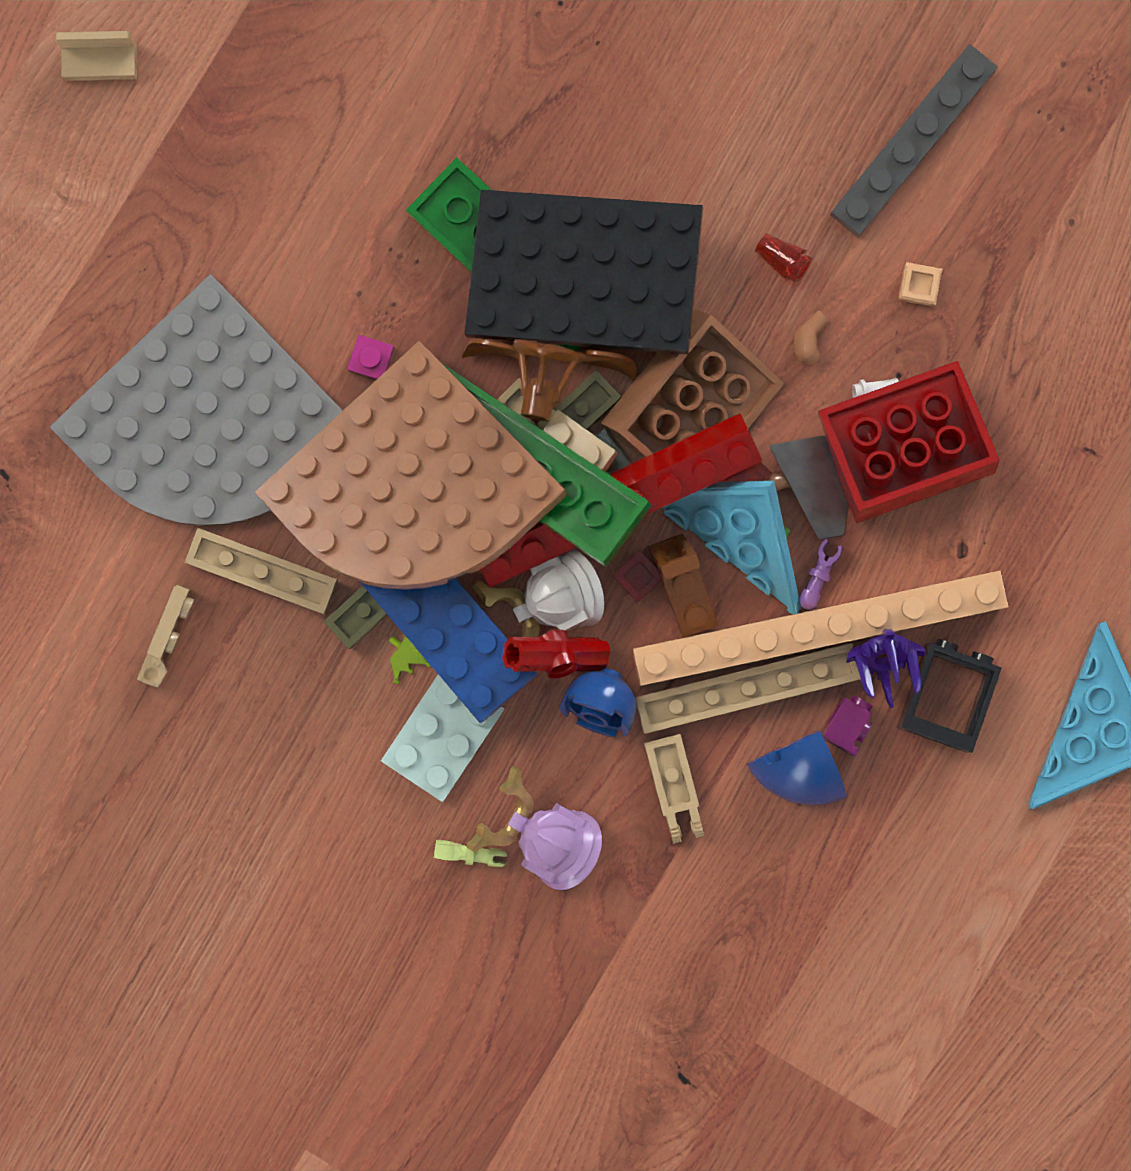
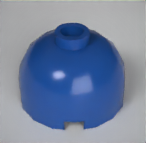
M604 668L602 672L591 671L577 676L567 688L559 709L567 718L570 712L578 717L576 724L587 730L609 737H616L617 732L622 731L623 737L628 735L634 721L637 705L636 697L631 688L622 681L623 676L612 669Z

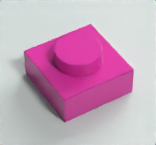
M358 334L347 368L348 372L377 380L388 370L394 346Z

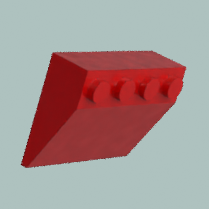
M958 361L818 410L842 489L856 523L996 473L1000 462Z

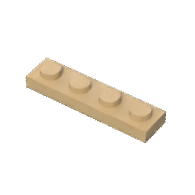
M197 528L184 562L324 615L338 582L335 578Z

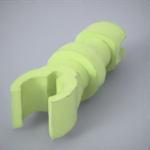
M436 840L434 858L451 861L464 860L466 865H473V862L485 863L490 867H503L507 864L505 861L493 859L494 856H508L507 852L502 849L490 847V849L481 848L477 852H473L467 846L459 843Z

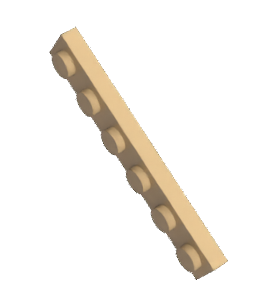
M850 643L636 697L643 732L646 734L860 680L856 662L846 663L847 655L852 650L853 644Z

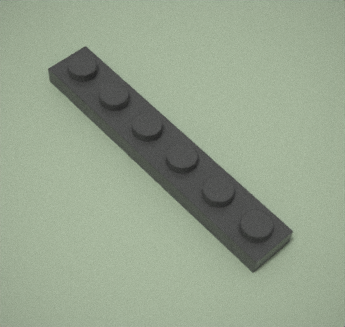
M969 44L831 211L830 216L856 237H859L992 76L998 66Z

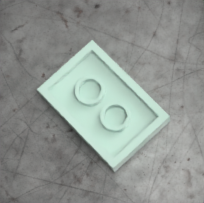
M437 675L381 762L441 802H444L505 709L500 707L481 724L443 679Z

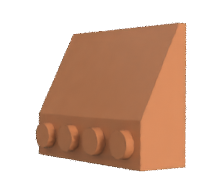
M693 309L689 355L657 352L601 424L639 457L645 458L741 413L749 429L784 385V382L711 314Z

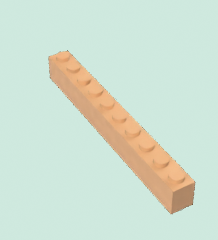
M1001 571L634 648L632 649L639 686L879 636L883 635L882 631L884 629H892L894 632L996 611L1009 606Z

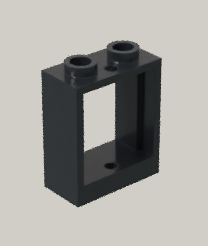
M937 639L936 644H925V656H921L919 661L922 682L920 692L915 694L911 684L896 728L966 753H973L1002 668L993 665V657L975 651L972 652L970 657L957 652L958 645ZM934 657L984 674L964 733L914 716Z

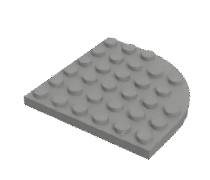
M210 274L63 413L50 428L104 484L130 504L149 514L169 521L187 525L217 526L245 522L270 512L271 510L257 496L255 491L343 410Z

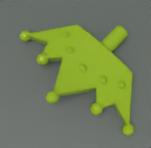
M394 636L390 638L389 642L398 648L390 658L395 684L399 683L398 679L402 671H406L409 674L413 673L410 663L426 664L427 667L431 666L406 636L402 642Z

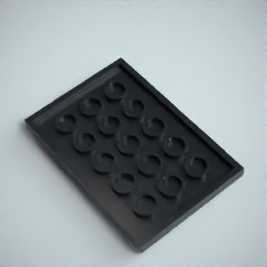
M481 190L465 336L468 338L506 341L531 340L545 344L689 355L703 205Z

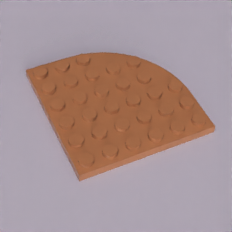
M420 341L255 491L257 496L299 542L322 563L340 574L342 573L359 580L361 583L391 589H417L448 583L449 579L461 576L467 572L471 574L480 570L512 547L568 495L565 489Z

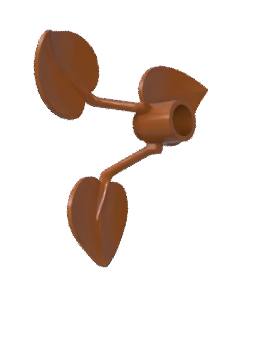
M472 339L467 343L462 353V359L480 355H498L517 359L519 361L522 385L520 396L524 397L521 416L538 421H550L553 403H559L560 395L579 362L622 372L633 381H635L637 375V366L634 361L621 354L596 350L575 353L561 346L552 344L541 345L539 342L531 340H515L512 346L491 340ZM529 355L540 357L538 377L532 378L530 385H528L526 359H529ZM548 358L571 362L555 390L552 389L553 382L544 380Z

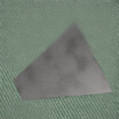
M822 435L769 445L818 539L844 535L848 501L842 489L826 436Z

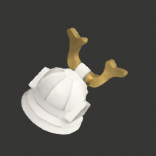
M572 549L531 568L532 575L527 582L525 593L516 588H489L482 581H478L473 585V589L482 598V608L484 610H487L496 601L505 600L510 605H513V611L519 623L523 626L522 637H537L540 630L539 624L557 627L566 632L577 626L582 628L584 626H594L602 619L604 613V595L597 573L589 560L576 549Z

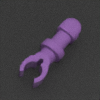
M825 539L821 543L817 565L815 568L811 567L809 575L812 577L807 588L803 589L799 599L800 605L804 609L812 610L818 605L821 598V590L825 582L829 583L832 577L829 575V572L834 563H837L843 554L842 545L838 546L837 554L833 557L829 556V559L826 561L825 547L829 544V541Z

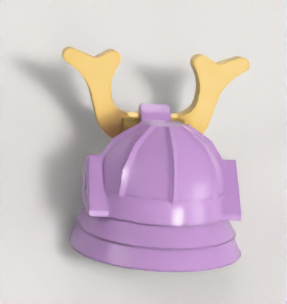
M512 766L508 780L500 786V791L507 795H516L517 803L514 812L505 827L497 833H492L489 827L483 823L478 824L477 833L467 843V848L477 852L488 845L508 846L517 839L518 833L521 832V838L518 842L525 857L521 865L536 874L547 886L553 889L566 890L575 887L591 873L599 858L602 835L597 821L585 812L569 810L558 803L555 804L552 810H540L528 819L527 817L532 813L534 807L533 798L523 786L522 770Z

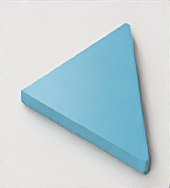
M774 481L717 482L662 508L665 510L663 514L685 531L689 529L706 542L704 546L724 562L728 563L730 561L747 575L745 578L768 596L772 594L786 605L789 613L792 615L798 614L801 610Z
M1106 621L1099 623L1096 627L1029 799L1028 806L1030 809L1037 808L1131 767V678Z

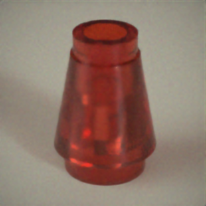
M768 233L761 238L755 249V252L761 255L785 281L790 279L797 283L804 276L812 262V258L806 254V249L777 237H772Z

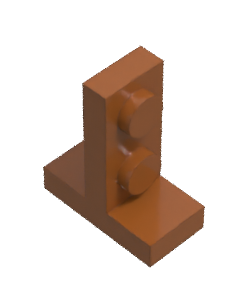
M682 533L648 546L651 556L658 567L683 638L718 626L699 571L701 566L698 557L684 534Z

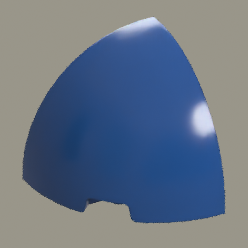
M815 731L783 748L779 747L746 764L753 776L763 787L789 802L803 805H823L847 797L838 768L820 731Z

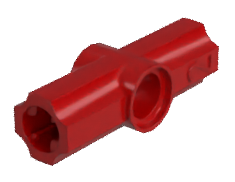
M558 629L542 634L540 637H510L504 643L502 659L505 667L511 668L514 672L545 671L548 678L558 679L566 677L575 671H602V669L609 665L611 650L608 642L600 640L599 637H568L565 630Z

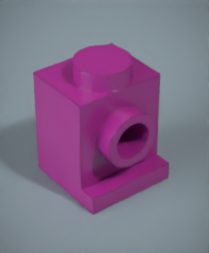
M854 695L851 701L847 698H841L821 733L824 740L851 756H856L860 749L853 745L856 740L862 743L872 726V723L867 720L871 715L870 711L873 706Z

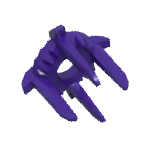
M884 629L882 631L883 635L871 638L862 646L853 647L847 655L846 663L856 662L863 689L871 698H874L875 694L870 674L873 675L874 672H877V680H881L886 701L889 707L893 708L889 671H892L895 682L899 683L900 667L904 669L907 663L914 693L918 694L922 682L917 656H925L926 651L919 644L911 642L903 636L896 635L892 629ZM880 654H887V658H877Z

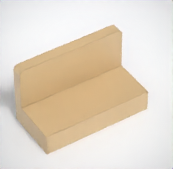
M129 31L56 33V42L61 47V77L64 81L137 79V43Z

